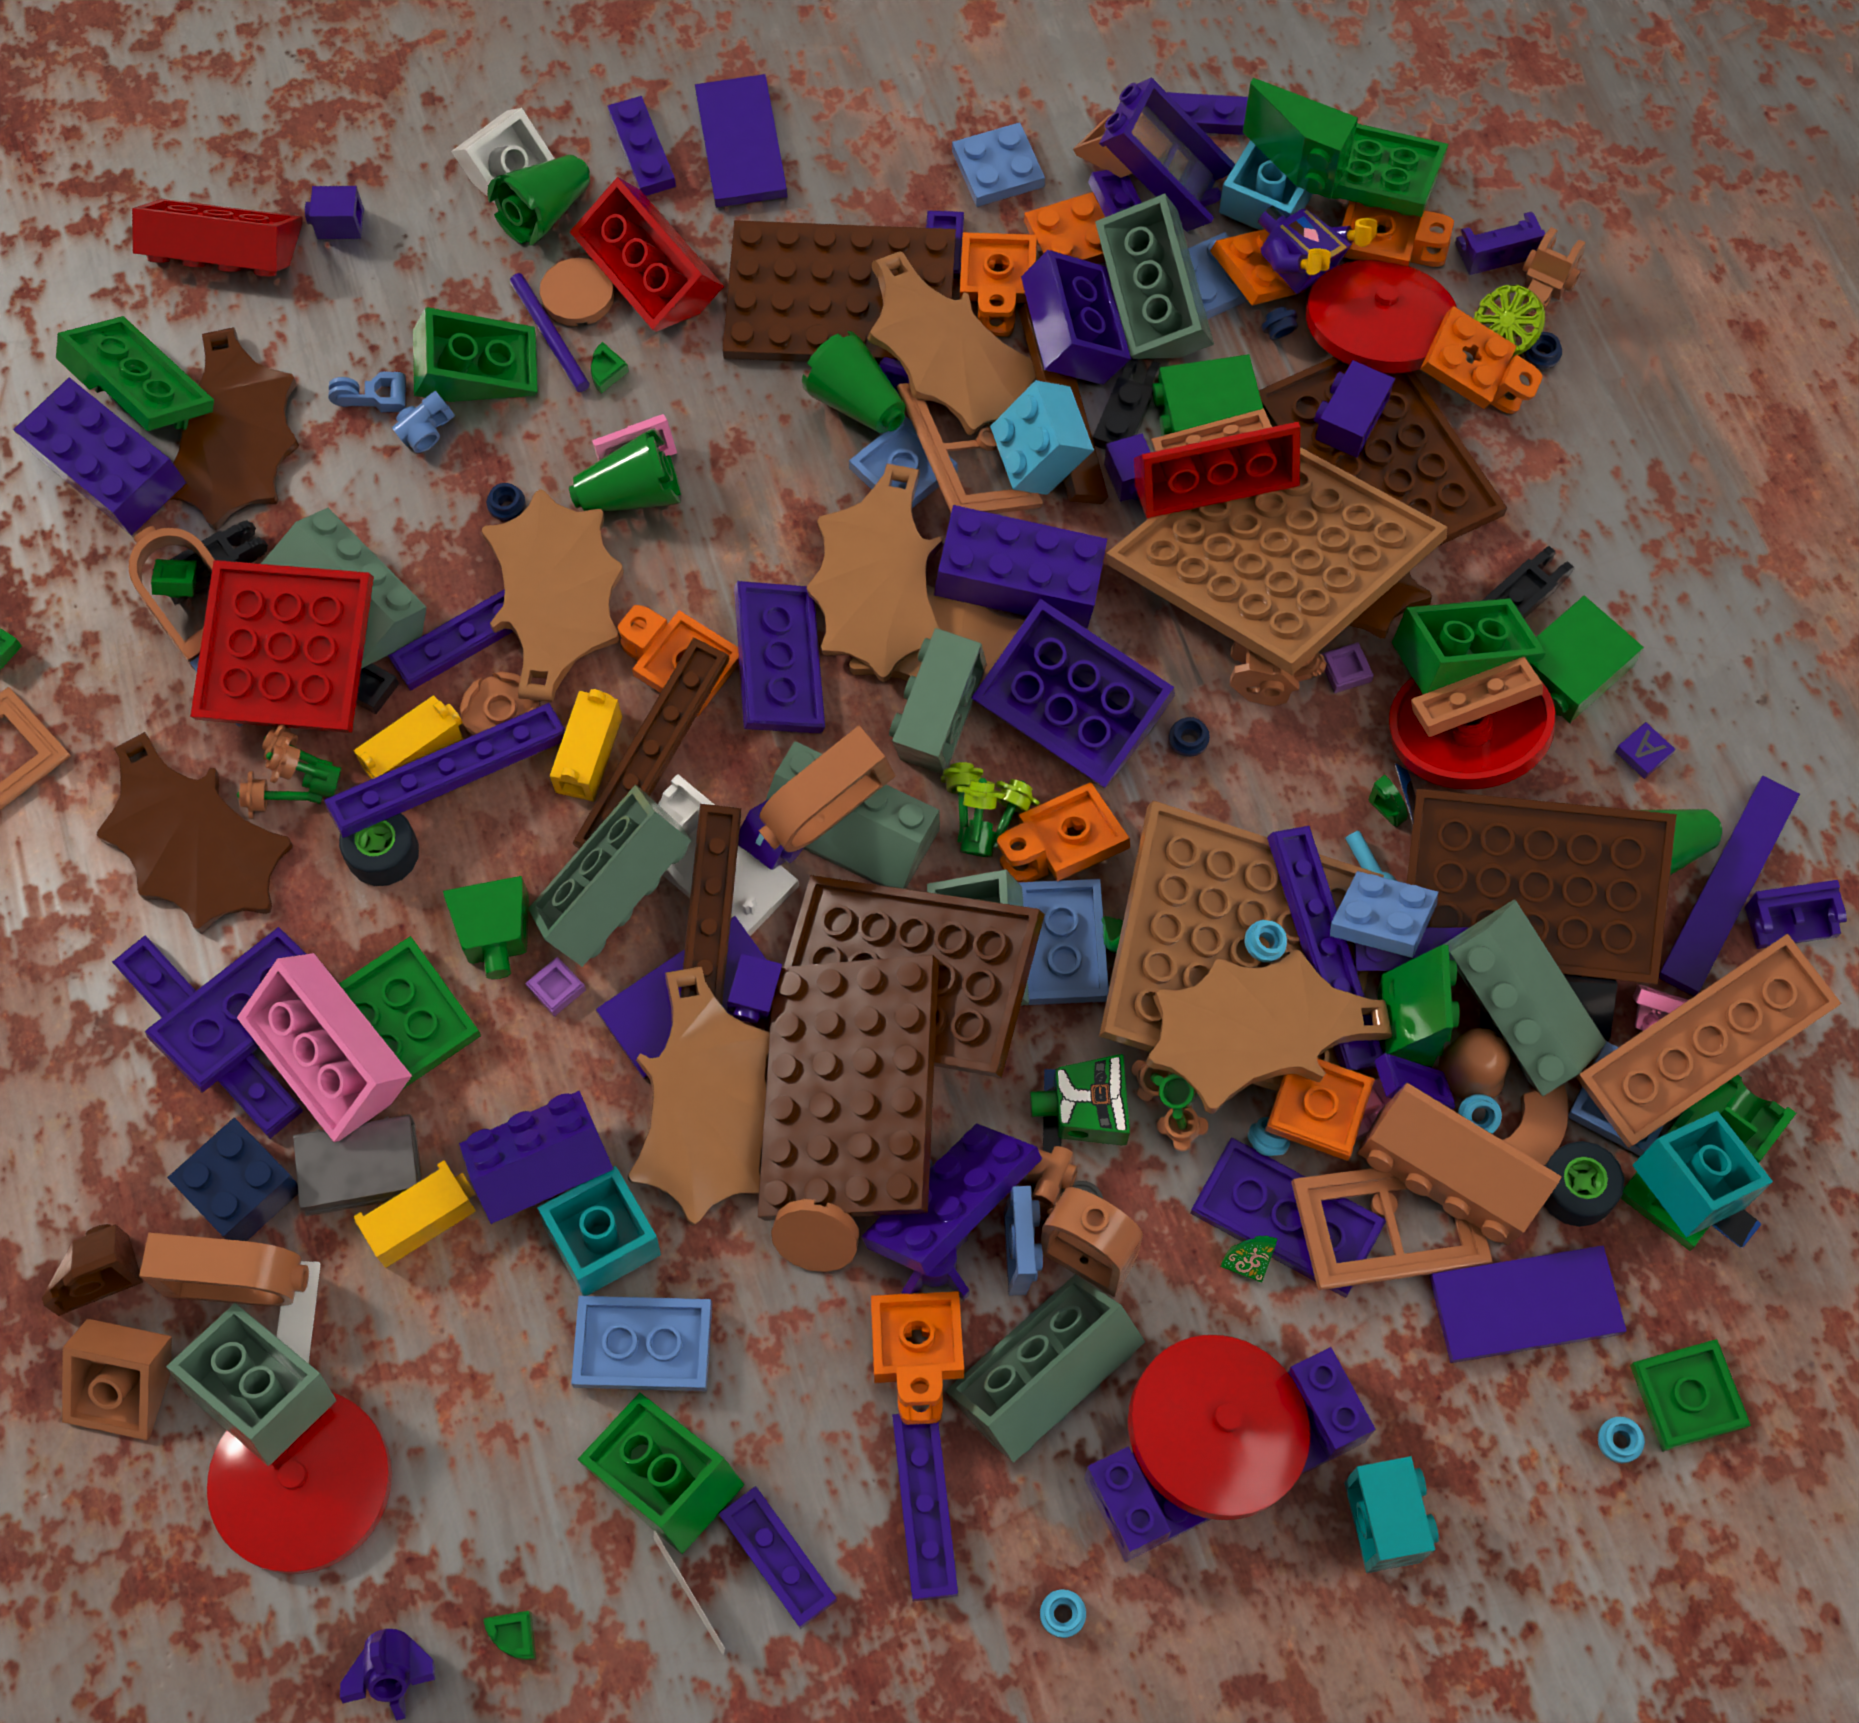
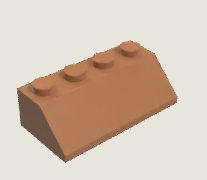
M1406 1083L1381 1109L1357 1154L1367 1159L1368 1164L1374 1169L1392 1174L1405 1182V1186L1413 1193L1428 1196L1441 1204L1449 1215L1467 1220L1480 1228L1482 1234L1488 1239L1510 1245L1526 1231L1562 1177L1409 1083Z

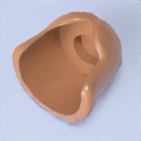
M1486 1028L1471 1029L1462 1033L1455 1041L1444 1048L1443 1055L1439 1058L1438 1070L1444 1072L1450 1091L1455 1096L1465 1100L1474 1094H1485L1494 1099L1501 1093L1505 1085V1077L1510 1065V1049L1505 1040L1498 1037L1494 1031Z

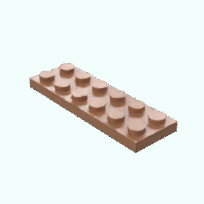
M1786 934L1593 1064L1576 1078L1629 1149L1842 1003L1791 937Z

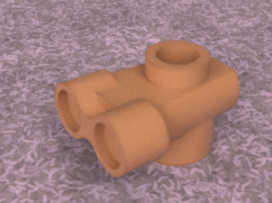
M1054 1146L1052 1153L1038 1149L1042 1160L1027 1175V1182L1036 1185L1031 1197L1032 1200H1039L1041 1222H1046L1059 1201L1062 1190L1073 1187L1077 1176L1078 1166L1072 1165L1073 1152L1060 1146Z

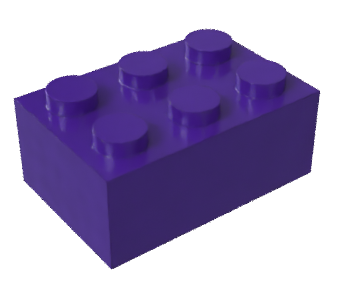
M1047 250L1021 276L1044 370L1104 385L1131 360L1106 266Z
M580 1090L572 1094L558 1095L543 1107L531 1112L523 1111L517 1113L508 1122L491 1130L482 1129L476 1131L466 1141L459 1143L471 1183L490 1224L614 1170Z

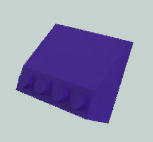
M1039 599L971 698L1097 784L1106 788L1155 726L1175 697L1174 686L1042 599Z

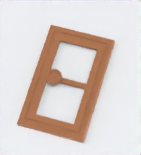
M909 383L897 386V390L905 403L907 413L950 512H952L953 505L993 514L1041 508L1043 502L1039 493L1009 489L966 495L947 452L982 448L987 451H993L996 448L998 450L990 428L994 422L986 424L987 428L979 431L976 440L943 443L925 402L930 400L914 398Z
M7 687L0 693V719L6 716L38 754L0 782V810L71 757L68 751L10 687Z
M1370 1168L1296 1178L1291 1181L1318 1290L1493 1264L1486 1236L1482 1234L1481 1229L1465 1219L1455 1217L1454 1220L1461 1246L1404 1254L1394 1216L1398 1202L1391 1191L1408 1188L1405 1186V1182L1390 1173ZM1375 1194L1370 1200V1208L1373 1213L1385 1218L1394 1255L1336 1263L1321 1201Z

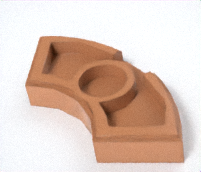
M1565 1085L1557 1087L1545 1096H1541L1537 1091L1524 1093L1520 1098L1522 1116L1519 1126L1510 1137L1503 1139L1504 1142L1544 1166L1559 1148L1567 1128L1568 1098Z

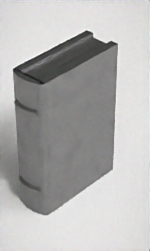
M410 1114L392 1118L385 1117L381 1120L366 1122L337 1142H333L325 1130L320 1129L293 1135L299 1206L301 1210L305 1209L306 1216L387 1202L421 1181L416 1128L413 1117Z

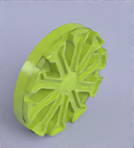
M1503 285L1496 288L1492 293L1487 294L1481 300L1474 319L1482 324H1493L1488 328L1502 337H1506L1508 341L1515 345V337L1519 335L1522 338V344L1516 347L1513 356L1522 354L1530 349L1539 339L1545 324V310L1541 300L1531 290L1520 285ZM1510 293H1516L1512 302H1510ZM1528 296L1529 301L1521 306L1524 298ZM1499 297L1501 299L1502 308H1500L1494 302ZM1490 308L1496 315H1485V313ZM1534 309L1537 312L1533 317L1526 316V314ZM1526 325H1532L1533 327H1535L1534 330L1529 333L1524 330Z

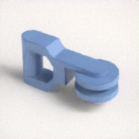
M378 373L371 381H365V394H359L360 386L354 379L337 377L329 382L328 399L337 406H375L380 412H401L405 409L406 375L404 373ZM381 386L390 387V397H379L375 392Z

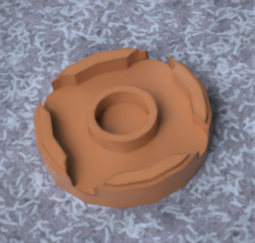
M570 258L555 264L547 270L541 280L539 293L545 312L555 322L566 326H578L577 323L587 322V325L597 322L609 312L614 303L615 295L614 284L599 266L588 258Z
M497 672L492 673L493 676L487 677L484 680L481 677L471 684L464 693L460 705L463 725L470 737L541 706L538 700L518 698L521 676L514 673Z
M802 1199L790 1202L778 1211L771 1230L772 1243L779 1254L793 1265L809 1271L828 1272L841 1269L852 1262L859 1245V1227L849 1214L844 1213L840 1207L828 1202L826 1207L815 1205L816 1200Z

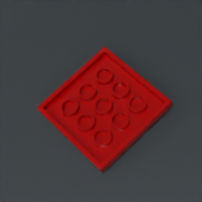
M214 560L190 717L202 721L273 727L285 725L286 728L352 733L374 576L369 572Z

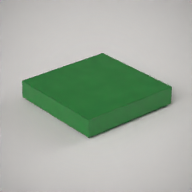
M1717 1339L1639 1360L1630 1365L1662 1452L1743 1430L1751 1426Z

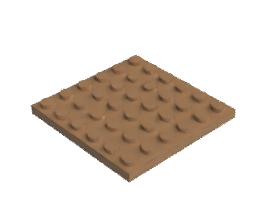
M1300 447V486L1148 518L1106 553L1107 565L1293 675L1447 539V526Z
M1154 800L1147 806L1099 1037L1151 1052L1159 1042L1162 1025L1161 1014L1153 998L1159 989L1178 991L1196 986L1209 973L1217 959H1222L1242 967L1263 968L1281 961L1293 950H1299L1304 955L1267 837ZM1319 854L1337 910L1357 871L1384 878L1382 874ZM1257 921H1274L1285 930L1287 936L1286 950L1280 958L1273 962L1258 961L1246 949L1245 933ZM1259 937L1262 945L1269 948V942L1264 937ZM1347 941L1354 962V942ZM1357 971L1364 993L1368 971ZM1331 1047L1317 1057L1339 1066L1334 1047ZM1283 1075L1253 1084L1278 1092Z

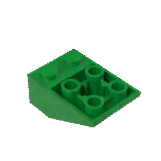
M1440 945L1382 974L1376 988V1000L1386 1001L1392 1030L1391 1038L1379 1040L1383 1054L1387 1053L1432 1068L1437 1057L1443 1055L1445 1042H1450L1452 1029L1457 1028L1459 1024L1458 1001H1452L1451 986H1455L1457 981V964L1455 960H1449V945Z

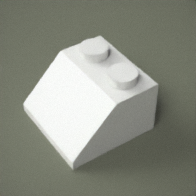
M522 108L505 111L451 151L470 181L486 196L488 185L495 177L555 159Z

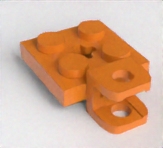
M1349 201L1342 226H1351L1352 230H1355V222L1358 219L1372 218L1377 221V227L1378 225L1385 226L1386 233H1377L1376 237L1367 246L1363 247L1356 245L1353 241L1344 258L1359 261L1378 260L1407 267L1410 264V260L1411 263L1431 267H1439L1445 264L1454 227V220L1451 217L1430 211H1424L1422 217L1415 215L1407 216L1397 211L1380 207H1367L1361 203ZM1437 226L1442 228L1444 232L1437 233L1430 231V229ZM1426 248H1439L1440 251L1436 254L1429 253Z
M963 232L960 298L963 292L969 294L970 301L978 302V320L995 336L1007 337L1012 334L1015 327L1016 303H1027L1021 276L1036 262L1037 235ZM995 264H1002V268L1005 270L996 272L991 269H994ZM999 318L1003 323L999 326H993L990 324V320Z
M1455 306L1445 314L1420 369L1479 407L1485 409L1491 404L1508 414H1515L1520 409L1523 400H1531L1535 396L1543 378L1541 372L1517 354L1512 358L1517 347L1515 344ZM1463 351L1469 352L1473 356L1474 361L1472 363L1466 361L1467 354ZM1519 375H1524L1528 378L1529 386L1521 383ZM1510 392L1513 394V400L1507 399L1504 395Z
M634 605L618 624V631L622 637L620 639L622 649L638 661L632 668L633 676L660 693L693 637L729 655L730 660L697 717L739 665V653L736 645L680 610L667 624V619L645 606Z
M1091 782L1019 814L1020 825L1005 831L997 839L998 848L1003 853L1000 858V866L1003 870L1006 869L1017 882H1033L1049 875L1048 868L1058 882L1130 848L1129 836ZM1074 827L1075 830L1084 829V831L1078 836H1069L1067 829ZM1020 842V846L1011 848L1013 843ZM1028 864V867L1023 871H1017L1013 868V866Z
M959 1291L872 1295L874 1383L897 1382L898 1411L903 1423L910 1425L939 1422L943 1413L942 1380L964 1379ZM912 1330H921L922 1336L929 1337L921 1344H913L906 1340V1338L912 1337ZM929 1405V1408L923 1412H917L912 1408V1406Z

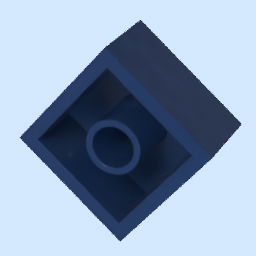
M235 1117L167 1177L208 1222L228 1240L248 1241L298 1195V1184L293 1177Z

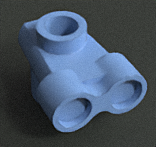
M435 390L424 398L419 406H409L403 409L397 415L396 420L398 423L392 429L407 447L411 446L414 452L421 453L430 449L438 442L440 434L436 428L440 425L443 426L453 419L455 414Z

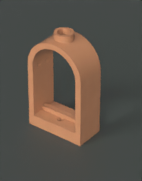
M150 526L140 531L134 537L137 544L130 554L129 575L143 602L190 664L200 654L203 629L183 640L143 586L142 569L147 558L153 552L171 545L183 546L194 551L211 573L215 559L204 544L193 534L178 528H161L156 530L154 526Z
M858 725L783 785L767 801L759 815L760 820L765 826L758 831L774 850L781 845L786 852L797 851L825 834L896 777L884 754L861 726Z
M1068 1187L1044 1223L1040 1243L1044 1256L1115 1297L1137 1261L1143 1232L1129 1216L1114 1205L1085 1190ZM1083 1257L1087 1258L1088 1263L1083 1264L1080 1262V1259Z
M149 1232L139 1277L161 1295L168 1298L257 1306H287L293 1303L295 1291L304 1292L306 1290L309 1268L307 1265H300L301 1256L297 1253L269 1244Z

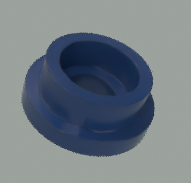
M1280 307L1269 312L1265 316L1266 321L1261 325L1263 333H1268L1271 340H1276L1292 333L1298 328L1296 322L1298 315L1296 310H1287L1286 307Z
M1542 332L1537 342L1523 354L1526 361L1536 368L1548 369L1554 367L1560 361L1562 346L1557 336L1550 332Z
M500 483L491 489L486 504L489 513L494 518L501 521H509L521 515L525 509L526 500L523 492L518 487L510 483ZM504 502H512L508 506H501Z
M1185 717L1173 724L1169 733V743L1172 749L1178 754L1187 757L1197 756L1204 752L1210 738L1205 724L1194 717ZM1185 735H1191L1196 739V741L1186 742L1182 739V737Z

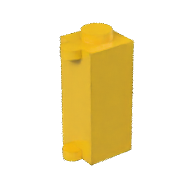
M591 689L590 693L579 691L550 773L555 793L594 802L623 718L618 699H614L611 695L597 689Z
M433 695L353 751L364 771L373 779L464 740L458 727L463 721L449 703L444 705Z
M445 1160L437 1164L439 1170L367 1215L364 1216L362 1212H359L353 1216L375 1256L385 1268L476 1212L469 1200L476 1193L463 1172L455 1177Z

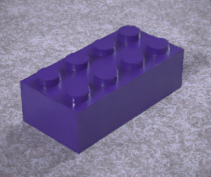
M70 377L13 429L32 454L131 536L187 483L166 455Z
M953 505L938 569L934 596L1028 616L1039 599H1042L1088 629L1095 606L1108 539Z

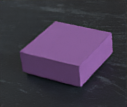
M1359 642L1322 653L1327 663L1324 671L1334 693L1372 682L1374 675Z
M558 956L525 983L530 992L554 1017L586 991L584 984Z

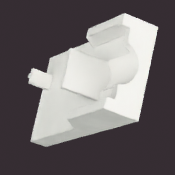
M677 774L671 780L672 784L663 792L658 805L682 826L692 841L688 845L684 857L678 863L671 864L663 876L690 898L700 803L715 804ZM738 845L731 918L736 916L749 936H751L799 887V880L781 865L773 870L769 869Z

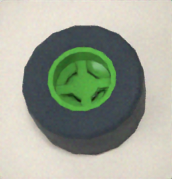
M401 813L345 838H342L340 834L339 848L351 873L361 882L373 886H387L403 880L413 870L419 858L418 840L408 819Z
M1585 1141L1567 1143L1556 1150L1545 1165V1167L1562 1177L1544 1203V1206L1553 1217L1564 1224L1578 1227L1596 1224L1614 1209L1623 1195L1625 1179L1621 1165L1611 1152L1598 1144Z

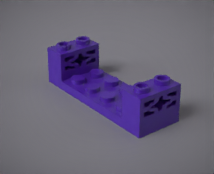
M1331 1347L1290 1367L1288 1373L1304 1399L1310 1422V1447L1304 1469L1300 1474L1302 1475L1364 1444L1376 1429ZM1129 1446L1087 1466L1084 1480L1125 1562L1211 1520L1191 1514L1162 1496L1142 1472Z

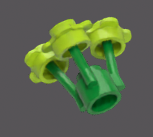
M959 762L951 764L950 768L943 770L944 776H941V782L946 783V790L950 793L958 794L959 833L957 842L961 843V853L980 857H992L993 849H1000L998 848L997 839L1007 830L1014 812H1027L1030 805L1038 806L1040 803L1032 796L1033 788L1024 781L1010 779L1009 784L1002 781H997L995 784L994 782L987 781L985 778H981L983 769L974 768L972 763ZM995 786L1000 788L1001 792L994 790ZM998 801L1006 809L996 832H994L993 823L982 821L984 809H996ZM968 807L975 808L973 820H969L968 825Z

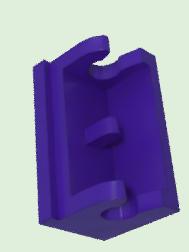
M1533 212L1524 213L1525 220L1519 221L1517 225L1474 235L1469 227L1461 229L1462 236L1456 237L1455 245L1468 274L1473 275L1526 261L1532 249L1537 251L1546 234L1544 229H1541Z
M1838 880L1756 891L1745 906L1756 948H1767L1786 934L1791 937L1794 943L1837 938L1841 934L1839 923L1847 922L1846 910L1839 891L1840 885Z

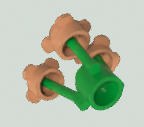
M279 725L277 729L272 728L264 737L262 750L265 751L264 760H266V768L272 770L270 782L276 783L279 777L290 780L295 770L305 773L302 787L309 788V792L268 791L267 780L254 779V771H249L248 783H240V789L237 792L240 807H247L249 819H254L255 811L266 812L268 800L310 801L321 804L323 796L329 798L335 795L342 768L333 766V762L319 759L296 748L298 735L290 732L291 728Z
M1136 1060L1132 1064L1131 1072L1137 1077L1139 1085L1137 1089L1138 1097L1144 1101H1150L1154 1096H1160L1162 1102L1171 1108L1165 1117H1161L1158 1120V1132L1162 1135H1167L1173 1141L1176 1150L1181 1152L1189 1150L1191 1142L1197 1136L1205 1135L1209 1129L1208 1121L1203 1117H1198L1197 1113L1192 1109V1104L1197 1095L1196 1090L1184 1078L1170 1071L1152 1069L1143 1060Z

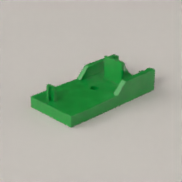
M124 316L57 334L56 359L89 390L95 388L97 393L105 391L145 430L151 431L174 423L176 429L182 428L185 430L187 429L189 419L213 412L214 399Z
M1736 1075L1683 1111L1666 1134L1718 1111L1759 1163L1797 1113L1789 1107L1784 1109L1775 1101H1767L1754 1095L1743 1084L1742 1077ZM1637 1172L1623 1188V1195L1620 1199L1689 1251L1695 1247L1709 1228L1707 1227L1686 1237Z

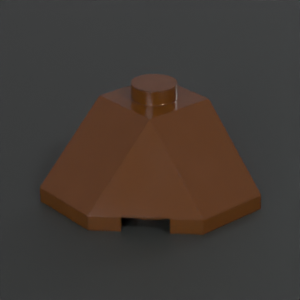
M104 1224L89 1229L86 1232V1236L74 1240L42 1297L44 1306L60 1316L143 1283L142 1278L139 1277L140 1271L129 1235L116 1224Z

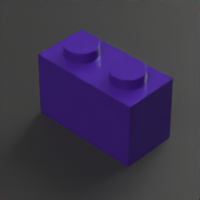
M1352 360L1345 374L1342 372L1337 374L1330 389V393L1333 394L1330 402L1328 403L1323 400L1316 412L1314 422L1319 425L1315 440L1357 458L1389 401L1395 378Z

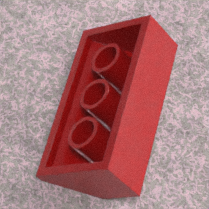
M619 177L610 184L570 230V234L655 332L699 315L724 288V285L644 193Z
M159 199L132 208L133 254L146 255L147 261L165 263L169 262L170 258L182 260V265L188 267H204L205 263L218 264V270L238 272L241 271L242 267L254 269L255 275L276 276L277 271L290 266L303 224V216Z
M1299 422L1150 452L1135 457V488L1146 518L1300 486L1301 427Z

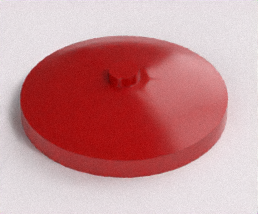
M1360 260L1336 266L1318 278L1311 288L1308 297L1306 322L1317 343L1342 362L1350 365L1352 360L1381 373H1405L1421 369L1445 314L1453 306L1456 308L1457 306L1450 293L1438 281L1418 269L1378 260Z
M1412 677L1396 694L1389 712L1391 743L1400 761L1422 779L1453 789H1485L1499 786L1521 777L1533 769L1546 755L1555 733L1554 702L1544 684L1542 695L1431 737L1427 735L1412 711L1411 699L1423 695Z
M1200 1335L1179 1341L1162 1351L1149 1364L1136 1383L1131 1396L1128 1411V1432L1132 1450L1139 1467L1152 1486L1162 1496L1191 1514L1214 1520H1237L1256 1515L1279 1501L1293 1487L1304 1469L1310 1447V1422L1304 1399L1285 1368L1267 1352L1247 1341L1224 1335Z
M333 1393L337 1401L269 1466L227 1430L220 1439L214 1451L208 1472V1506L218 1533L224 1542L243 1559L262 1569L276 1573H311L328 1568L347 1558L375 1530L386 1509L391 1490L392 1467L386 1441L375 1422L366 1412L347 1398Z

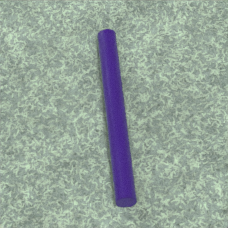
M517 273L510 278L511 285L576 391H586L590 386L589 381L523 274Z

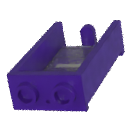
M1152 77L1138 84H1129L1119 96L1120 103L1115 113L1106 121V131L1099 144L1102 147L1107 146L1155 197L1166 194L1178 210L1182 228L1186 232L1212 223L1214 216L1205 207L1218 202L1222 195V191L1218 187H1212L1216 180L1229 176L1235 163Z

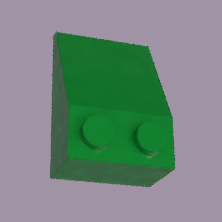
M1253 77L1250 82L1243 133L1297 187L1303 188L1311 194H1318L1331 199L1348 167L1358 117Z
M425 307L413 329L414 396L426 398L435 390L447 402L535 396L538 392L535 327Z
M1511 598L1406 607L1391 642L1422 694L1429 693L1521 657H1525L1529 664H1533L1544 659L1546 655L1544 648Z
M640 1392L577 1459L653 1531L655 1530L659 1536L681 1554L689 1548L745 1485L723 1456Z

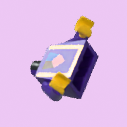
M1272 205L1265 210L1258 220V223L1270 234L1261 247V254L1271 264L1273 270L1284 279L1296 294L1314 284L1323 274L1336 267L1351 247L1353 241L1356 245L1363 247L1367 246L1377 235V221L1375 219H1358L1355 222V230H1352L1351 226L1330 227L1306 209H1301L1286 218Z

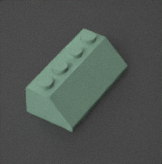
M1166 194L1095 221L1132 359L1180 358L1214 345L1179 213Z
M329 508L296 521L261 563L369 572L374 576L361 669L392 654L422 636L427 607Z
M794 741L774 774L766 800L771 798L783 785L822 754ZM886 784L825 834L803 849L877 885L906 889L940 830V810Z
M635 784L528 908L543 938L583 967L590 958H595L600 954L606 944V939L611 933L630 919L633 908L644 895L651 894L657 888L661 876L670 865L678 863L684 857L692 840L680 824Z
M1516 900L1507 903L1443 944L1449 945V959L1456 961L1458 973L1500 1038L1504 1039L1507 1043L1510 1054L1532 1088L1541 1096H1545L1580 1074L1607 1043Z
M1075 1274L964 1374V1379H958L945 1392L984 1437L1014 1463L1020 1456L1028 1452L1055 1424L1062 1421L1067 1413L1089 1393L1095 1391L1100 1383L1114 1370L1129 1360L1132 1354L1145 1343V1340L1121 1304Z

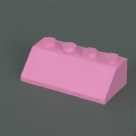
M314 953L278 958L237 1017L333 1142L342 1140L389 1107L412 1077L410 1072Z

